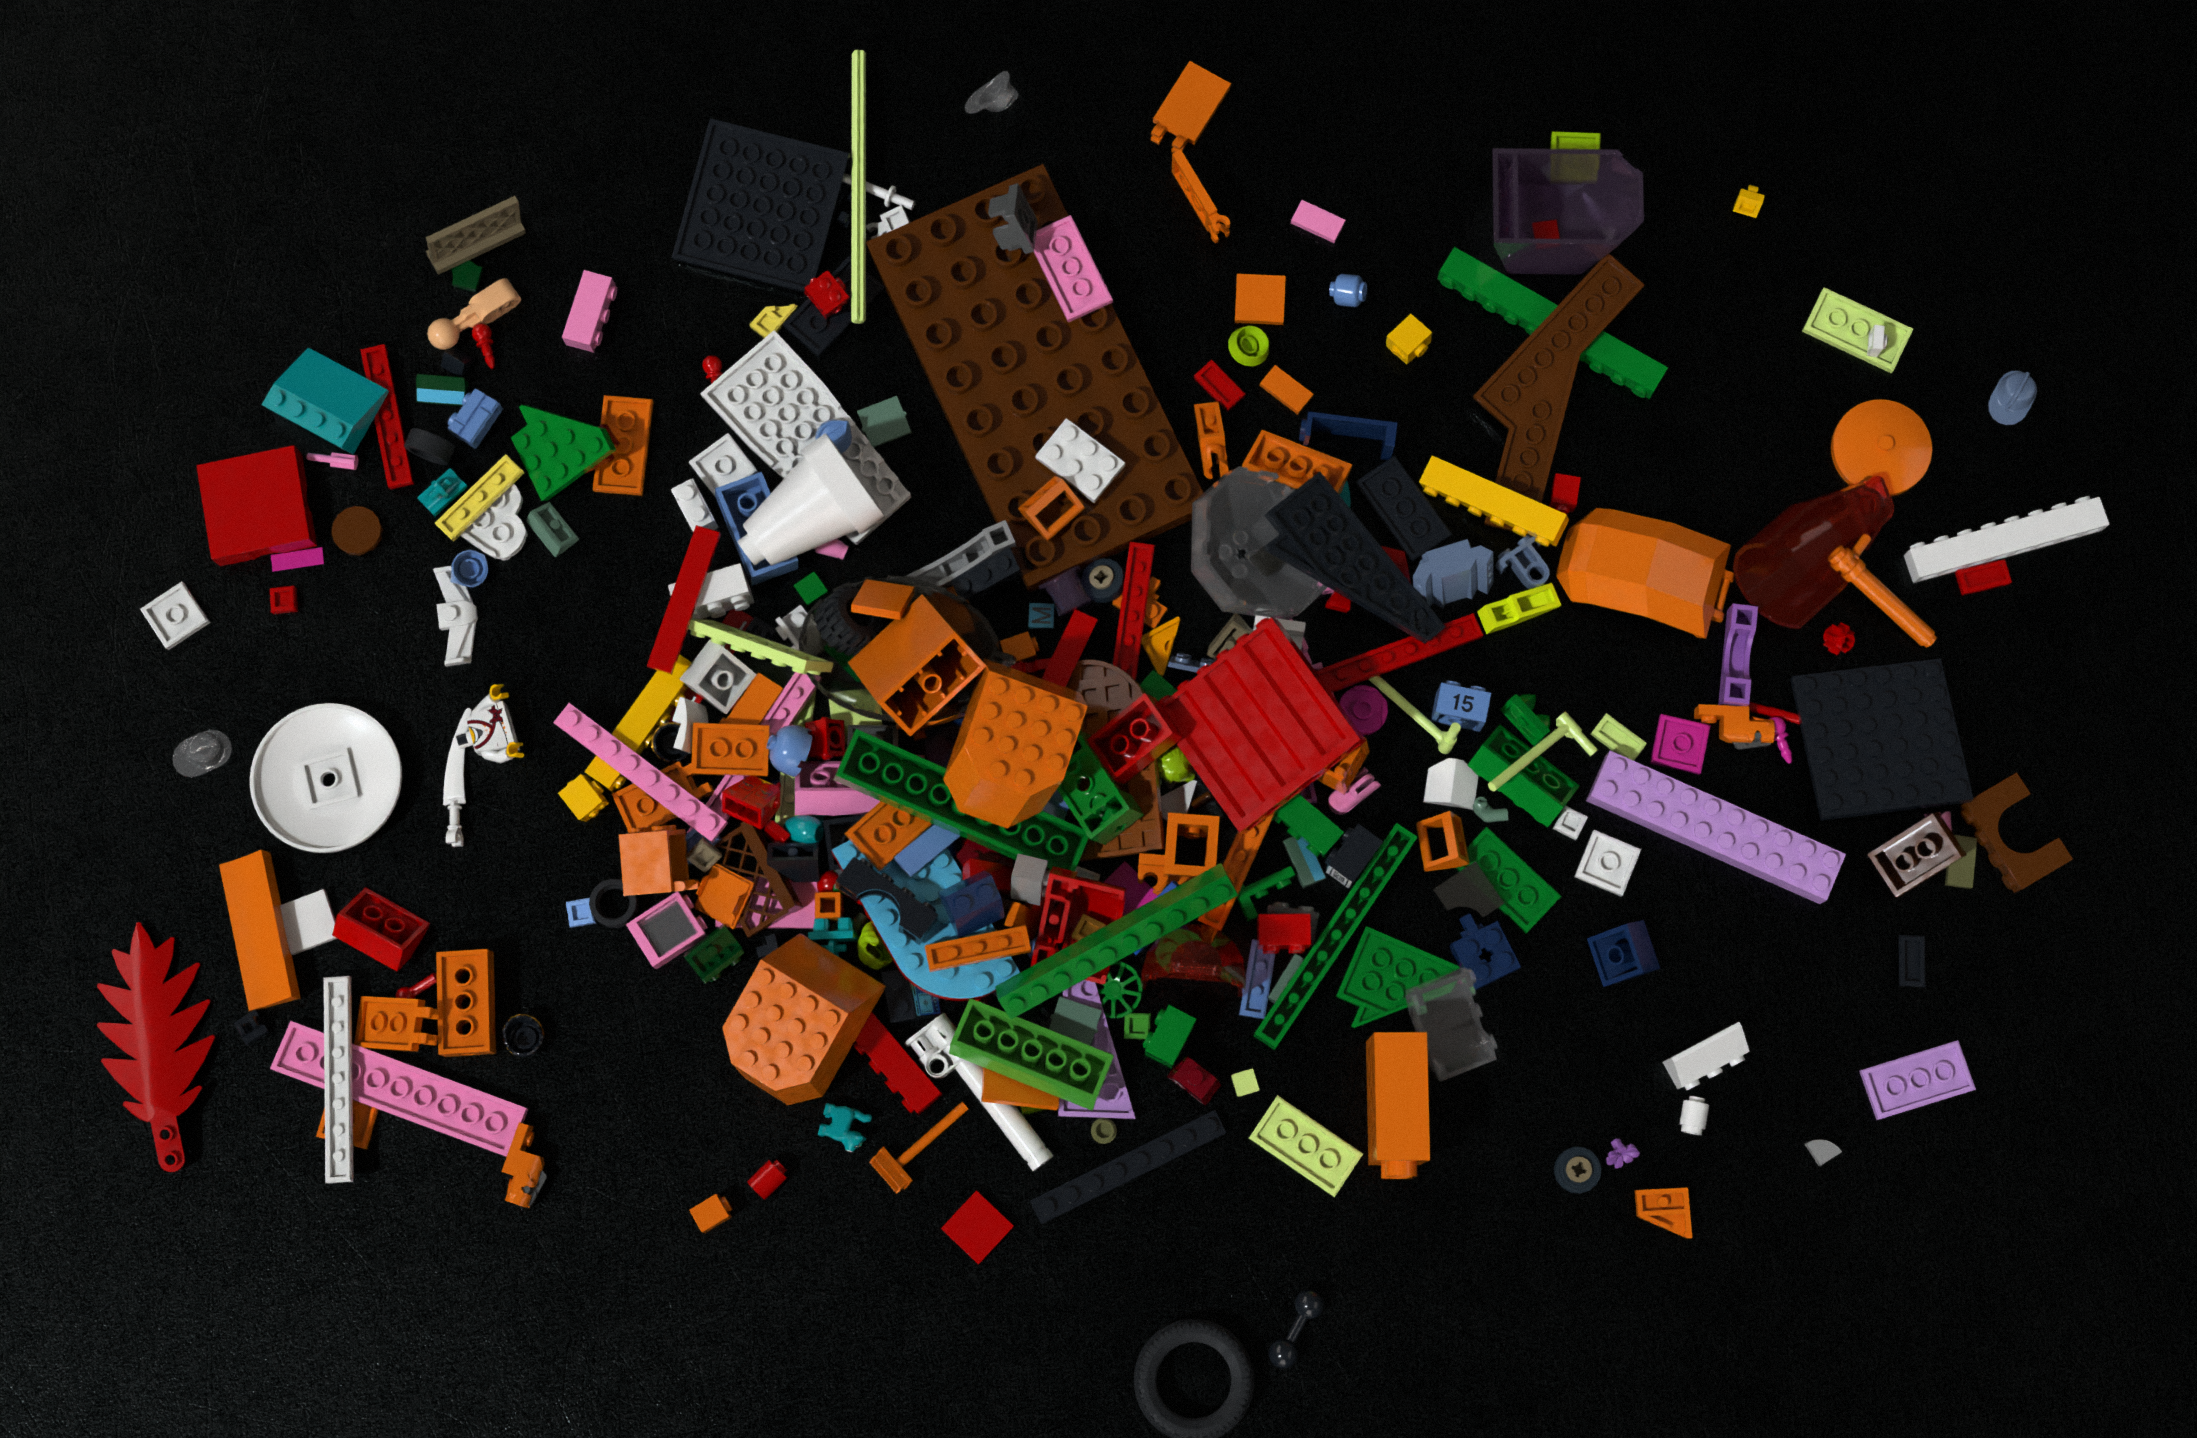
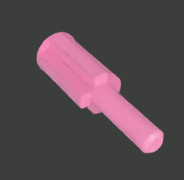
M332 452L331 456L314 453L307 454V460L330 463V467L356 470L358 467L357 455Z

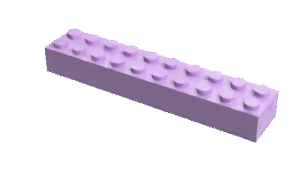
M1609 751L1605 756L1586 800L1589 803L1818 904L1828 899L1846 855L1612 751Z

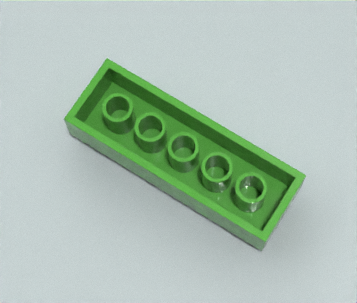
M969 999L949 1049V1054L1092 1111L1114 1057L1110 1053L1017 1016L1010 1020L1006 1012L974 999Z

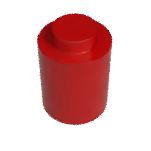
M777 1159L774 1162L768 1160L747 1183L766 1200L787 1178L784 1174L787 1169Z

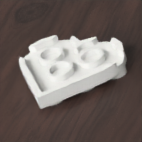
M513 484L460 535L483 553L495 559L509 560L522 549L526 541L527 530L524 523L517 516L523 504V497L517 486Z

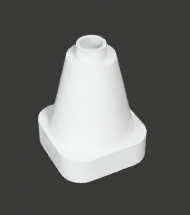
M826 433L801 450L804 456L801 461L743 524L748 534L737 542L754 565L766 559L773 566L856 530L859 534H862L886 517Z

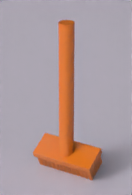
M963 1102L958 1104L896 1160L882 1147L869 1163L883 1176L882 1178L889 1183V1186H891L896 1194L903 1188L906 1189L913 1180L902 1168L968 1110L967 1106Z

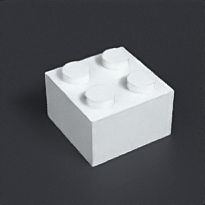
M709 640L680 677V680L714 708L727 714L757 674L723 646Z

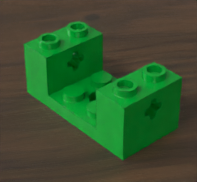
M1080 730L1064 779L1057 790L1089 839L1106 845L1141 818L1144 813L1132 795L1120 790L1087 742L1091 735ZM1084 778H1089L1090 787L1086 791H1081L1080 782Z

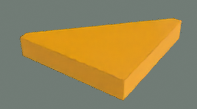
M1179 616L1142 635L1141 646L1155 671L1162 678L1164 677L1179 627Z

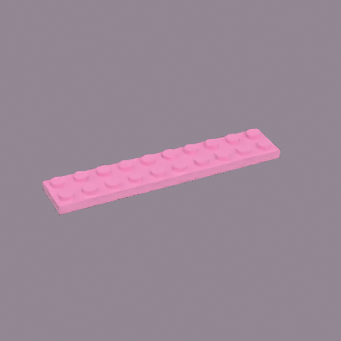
M290 1021L270 1069L325 1089L324 1033ZM352 1044L353 1100L507 1157L518 1123L524 1122L528 1112L527 1108Z

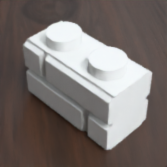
M693 478L671 489L693 532L696 525L711 530L718 528Z

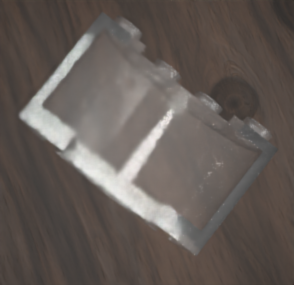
M1462 967L1405 990L1407 994L1405 995L1406 1003L1415 1031L1427 1032L1428 1062L1440 1082L1497 1059L1494 1052L1497 1049L1496 1041L1492 1034L1488 1035L1482 1028L1479 1018L1483 1017L1478 1003H1474L1472 997L1476 995L1473 983H1476V978L1471 968Z

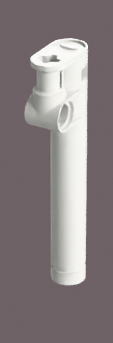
M945 1013L939 1015L904 1043L906 1047H912L919 1057L918 1061L932 1078L942 1079L956 1069L981 1102L983 1067L949 1054L950 1043L957 1028ZM919 1042L924 1046L925 1051L920 1047ZM941 1060L944 1062V1070L941 1073L935 1074L931 1071L930 1066L933 1061ZM981 1102L1022 1158L1028 1162L1027 1164L1032 1171L1037 1170L1053 1157V1154L1048 1148L1046 1149L1044 1142L1016 1106Z

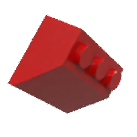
M365 887L337 914L332 935L391 969L398 971L412 957L428 930L430 923Z

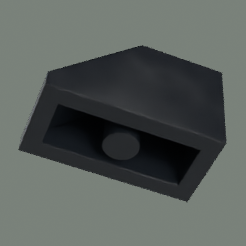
M819 842L768 843L767 865L793 882H819L821 869Z

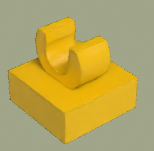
M1752 185L1748 186V190L1741 189L1734 204L1733 212L1756 218L1765 195L1758 194V187Z

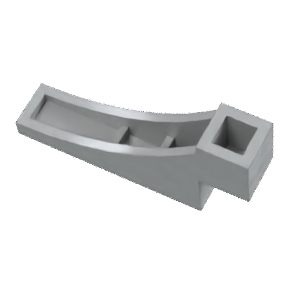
M1006 520L983 529L981 533L933 563L895 580L894 584L914 587V596L910 603L922 594L926 596L953 585L952 579L1005 549L1016 547Z

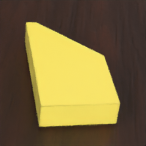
M795 304L782 307H765L750 323V327L765 338L773 330L777 333L798 307Z

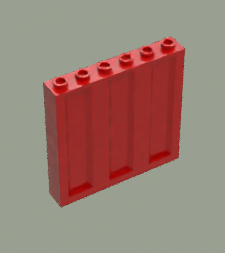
M1268 617L1257 623V629L1251 634L1246 633L1236 640L1237 645L1233 648L1220 652L1216 656L1217 660L1214 663L1201 667L1196 672L1197 676L1191 681L1186 680L1177 687L1178 691L1172 696L1167 695L1158 701L1183 736L1176 744L1239 833H1248L1366 742L1363 735L1280 621L1272 617L1270 619Z

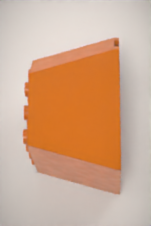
M984 658L983 662L986 664V667L978 674L943 780L946 786H948L959 812L1008 829L1040 813L1063 781L1088 705L1080 692Z
M798 934L760 960L722 1028L731 1064L745 1079L786 1105L823 1097L886 986L803 934Z

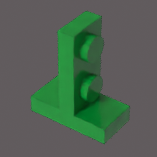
M1291 866L1246 887L1244 884L1242 885L1237 901L1247 922L1258 916L1251 898L1254 897L1255 900H1259L1269 895L1268 890L1274 887L1280 890L1292 884L1291 880L1294 879L1295 874Z

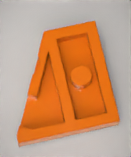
M1688 1188L1635 1190L1637 1217L1684 1238H1692Z

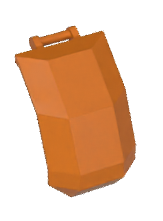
M1596 508L1568 529L1556 577L1572 602L1593 604L1648 617L1691 633L1697 638L1706 639L1711 620L1715 622L1723 621L1725 600L1729 585L1733 582L1735 574L1725 569L1731 547L1730 544L1675 523L1613 509Z

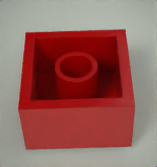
M1310 914L1258 915L1257 950H1263V954H1278L1279 949H1289V954H1303L1305 949H1309L1311 946Z

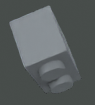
M1023 854L1017 855L1011 875L1010 899L1040 906L1042 897H1045L1050 873L1047 870V860Z

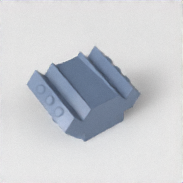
M1466 539L1427 551L1422 555V560L1419 562L1420 564L1413 575V587L1429 607H1431L1432 603L1444 608L1445 604L1463 598L1472 600L1476 590L1488 594L1494 582L1493 551L1481 545L1471 548L1469 540Z

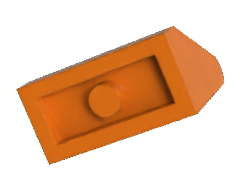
M1056 476L1018 508L1022 515L1047 541L1085 509L1084 505L1065 481ZM1060 493H1063L1074 505L1051 526L1045 529L1035 515Z
M1448 811L1416 823L1425 871L1457 868L1470 864L1462 821L1459 816ZM1443 827L1449 855L1433 861L1427 829Z

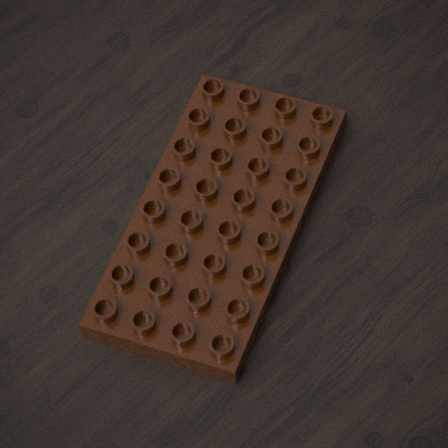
M1043 164L866 242L868 253L996 524L1006 520L1016 547L1025 548L1026 557L1034 569L1022 576L1029 593L1080 571L1095 560L1106 559L1128 549L1130 542L1142 543L1206 514L1209 510V503L1112 304H1108L1068 323L1034 252L1025 254L1022 248L1008 251V249L1002 250L993 235L994 228L1006 225L1008 222L1004 220L1002 215L990 218L988 214L990 199L1007 194L1009 186L1017 183L1038 219L1037 230L1068 216ZM1067 418L1124 461L1125 466L1095 503L1065 481L1084 505L1085 509L1047 541L1022 515L1018 508L1054 476L1059 477L1039 462L1035 456ZM1060 493L1035 517L1047 529L1074 504L1063 493Z

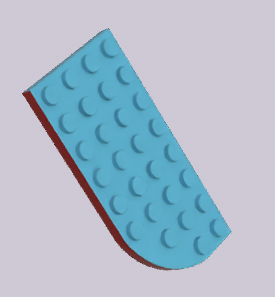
M850 840L831 850L842 872L853 857L858 860L863 858L868 861ZM948 848L943 850L911 878L894 859L881 871H878L873 866V870L880 875L885 873L894 880L893 884L900 889L903 887L909 889L915 894L916 900L922 904L927 902L937 910L935 912L938 914L936 924L922 943L918 945L899 932L900 915L898 909L890 900L881 896H867L859 900L899 971L912 985L929 995L941 999L969 1001V999H980L996 992L995 986L1020 973L1011 956L929 972L925 945L958 939L938 892L963 881V874ZM990 924L965 937L994 932L996 930Z

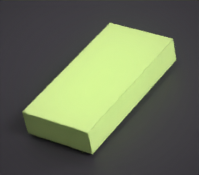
M1607 713L1590 734L1613 752L1633 761L1647 744Z

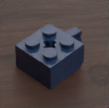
M1470 913L1459 919L1464 929L1460 933L1462 938L1453 942L1450 945V949L1458 966H1460V970L1471 992L1515 972L1521 967L1498 921L1483 927L1481 923L1475 924ZM1482 951L1485 954L1489 953L1490 958L1488 959V963L1485 959L1481 960L1479 958V956L1482 954Z

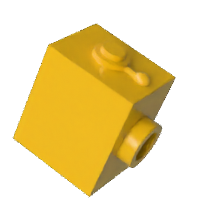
M1410 314L1387 335L1386 347L1407 365L1416 356L1419 358L1426 352L1428 345L1431 343L1432 332Z
M583 774L571 780L558 793L579 821L587 822L592 817H596L599 814L598 812L609 804L602 794L604 792L603 787L595 779L592 781L589 776Z

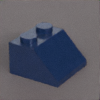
M986 871L977 873L938 892L958 939L1005 917L1002 898L992 875Z
M1644 920L1627 923L1587 938L1603 987L1660 969Z

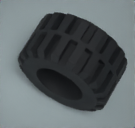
M850 586L841 587L819 606L816 611L817 616L815 617V622L818 623L816 627L821 632L823 640H826L831 648L834 647L837 652H843L848 656L858 654L884 629L883 617L851 612V604L858 594L859 588L854 587L852 589Z

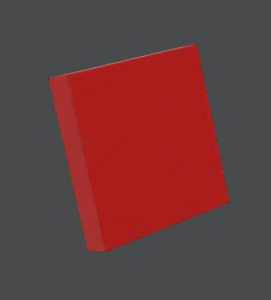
M976 1190L941 1229L979 1265L1014 1226Z

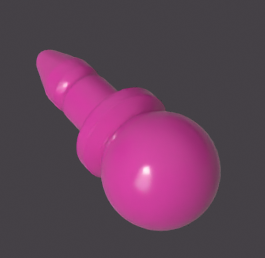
M1772 717L1770 720L1774 721L1775 726L1774 741H1777L1782 757L1790 764L1792 763V752L1785 739L1786 736H1789L1785 732L1786 723L1780 717Z

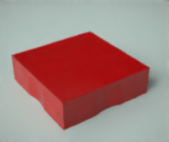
M294 445L196 465L211 559L219 566L254 560L267 554L287 553L317 546L313 517L307 502V481L302 453Z

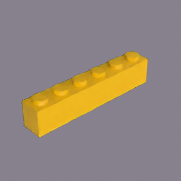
M1431 456L1419 481L1424 488L1423 492L1433 497H1437L1439 494L1446 498L1445 501L1455 507H1459L1460 504L1468 507L1467 511L1478 517L1484 514L1490 517L1492 523L1501 527L1504 524L1513 527L1512 531L1523 537H1526L1527 534L1536 537L1534 541L1546 547L1549 544L1557 546L1569 521L1567 514L1435 456Z
M679 654L672 675L657 670L611 735L639 756L645 748L651 747L652 735L656 729L662 724L669 722L671 718L669 714L674 707H677L679 698H685L684 693L688 686L680 680V677L692 662ZM595 756L585 770L589 777L595 779L611 792H614L616 788L620 789L627 779L598 756Z

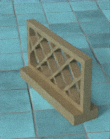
M513 196L426 237L428 246L426 253L438 275L526 234L525 228L521 223L518 200Z

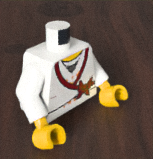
M504 684L491 686L490 693L471 712V716L466 719L469 731L456 735L460 749L473 745L478 755L486 760L498 763L506 762L515 757H524V753H518V750H520L519 746H523V743H518L508 706L503 701H500V699H506L509 696L508 692H500Z

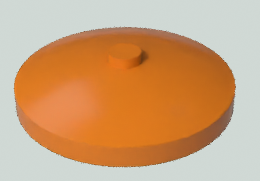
M1883 399L1870 400L1853 407L1839 421L1831 440V455L1837 472L1852 488L1870 496L1890 497L1906 492L1924 476L1932 457V442L1926 425L1913 410L1895 401Z

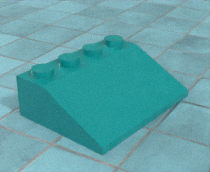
M307 348L272 385L262 405L354 455L389 390Z

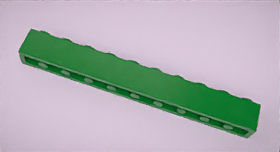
M1456 247L1453 248L1443 264L1437 278L1443 286L1458 290L1467 300H1475L1481 303L1487 311L1502 315L1508 323L1512 325L1518 324L1525 328L1529 335L1558 306ZM1604 331L1588 346L1579 358V361L1588 364L1594 372L1604 373L1611 377L1610 379L1614 383L1621 386L1625 385L1631 388L1635 395L1648 399L1651 398L1668 369L1663 364Z
M1154 670L1140 684L1146 694L1155 697L1158 701L1167 695L1172 696L1178 691ZM1299 793L1281 806L1272 819L1278 825L1283 822L1289 827L1287 832L1297 841L1300 838L1308 844L1306 849L1316 857L1321 855L1326 858L1344 835V832Z
M1398 823L1395 824L1254 1033V1037L1273 1050L1276 1049L1416 841V835Z
M1222 863L995 986L998 1000L1011 1020L1238 896L1235 886Z

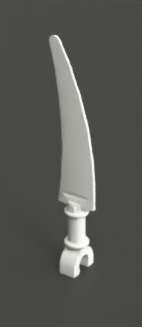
M470 708L465 710L454 735L444 779L443 805L448 806L447 809L450 810V823L447 826L446 843L452 844L453 847L463 846L462 826L460 825V810L462 806L460 804L466 803L464 787L465 748H459L456 735L468 731L466 719L471 716L472 710Z

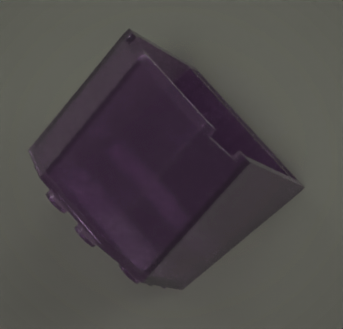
M1493 148V245L1507 273L1582 274L1618 247L1643 223V173L1638 168L1635 169L1629 164L1618 150ZM1557 220L1560 239L1534 238L1532 223Z

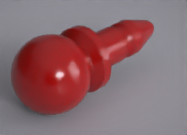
M480 323L474 326L472 336L477 341V347L482 349L485 362L493 369L495 367V358L492 355L493 351L490 346L494 343L490 339L492 331L488 325Z
M714 355L707 356L703 360L702 366L703 370L707 373L706 379H711L712 384L723 374L720 372L722 362Z

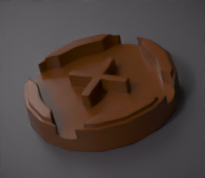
M353 506L338 514L333 522V540L342 551L349 555H364L370 550L375 549L382 539L383 528L379 518L373 511L365 507Z

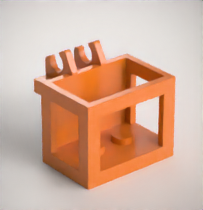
M1168 812L1165 855L1139 853L1138 883L1142 884L1146 877H1154L1157 880V884L1153 887V893L1158 896L1165 886L1169 885L1173 880L1181 885L1216 866L1220 816ZM1177 835L1190 839L1207 837L1205 866L1175 864Z

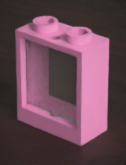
M677 891L626 924L650 964L656 970L708 936L704 931L708 927L700 915L695 917L691 910L695 906L687 894L682 896Z

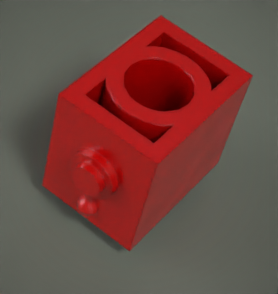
M828 270L819 277L811 279L810 284L804 288V293L825 319L834 313H839L842 310V306L849 302V296L844 291L847 289L839 277L834 279Z
M821 717L820 720L805 723V728L812 731L809 733L812 735V743L807 758L831 760L833 757L844 755V720Z

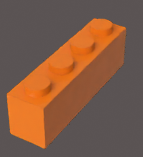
M758 672L746 688L743 696L739 697L732 706L729 716L722 718L719 724L760 725L784 688Z

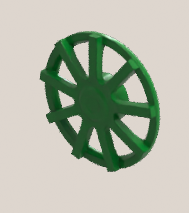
M1117 961L1111 965L1120 966L1116 978L1112 977L1109 970L1108 981L1102 984L1104 986L1103 989L1098 990V994H1105L1101 1001L1102 1007L1108 1000H1111V1013L1104 1011L1105 1017L1122 1018L1132 1013L1139 1005L1143 992L1142 981L1136 970L1127 963ZM1126 968L1134 976L1122 982L1121 977ZM1137 980L1138 992L1126 990V985ZM1125 994L1137 996L1132 1007L1123 998ZM1120 1000L1127 1011L1116 1014V1001Z

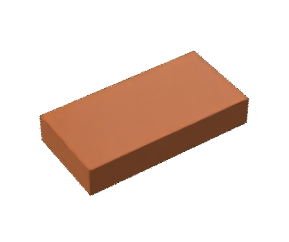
M1276 365L1260 382V386L1297 415H1299L1314 395Z

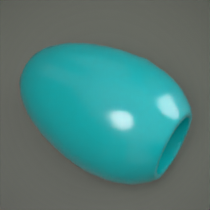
M809 815L791 817L786 820L783 826L790 833V839L796 843L820 842L824 836V826L821 821Z

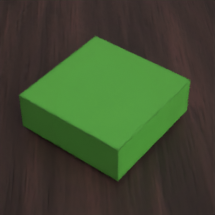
M1130 1013L1126 1015L1124 1039L1145 1040L1150 1031V1014Z

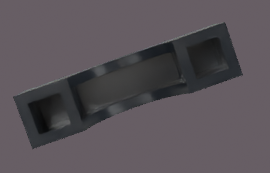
M853 857L837 878L836 888L856 902L868 896H881L890 900L896 906L900 915L899 932L920 945L938 920V914L935 913L937 910L927 902L922 904L916 900L915 894L905 887L900 889L893 884L894 880L887 874L882 873L880 875L874 871L872 864L863 858L858 860Z

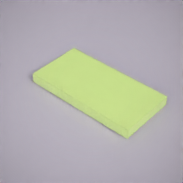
M1824 287L1802 332L1892 373L1913 328ZM1874 325L1885 326L1884 335L1888 337L1886 348L1877 357L1867 356L1869 332Z
M1278 1095L1249 1137L1250 1140L1333 1197L1336 1196L1363 1155V1153Z

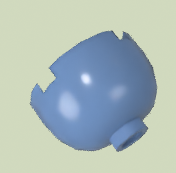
M789 725L782 727L777 731L776 735L769 737L766 748L770 750V761L778 771L792 777H796L800 773L802 768H799L798 765L801 760L806 761L811 748L812 735L809 734L812 732L811 729L798 725Z

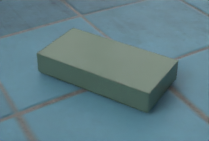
M1297 954L1293 956L1270 993L1269 1001L1275 1004L1303 962L1302 957Z

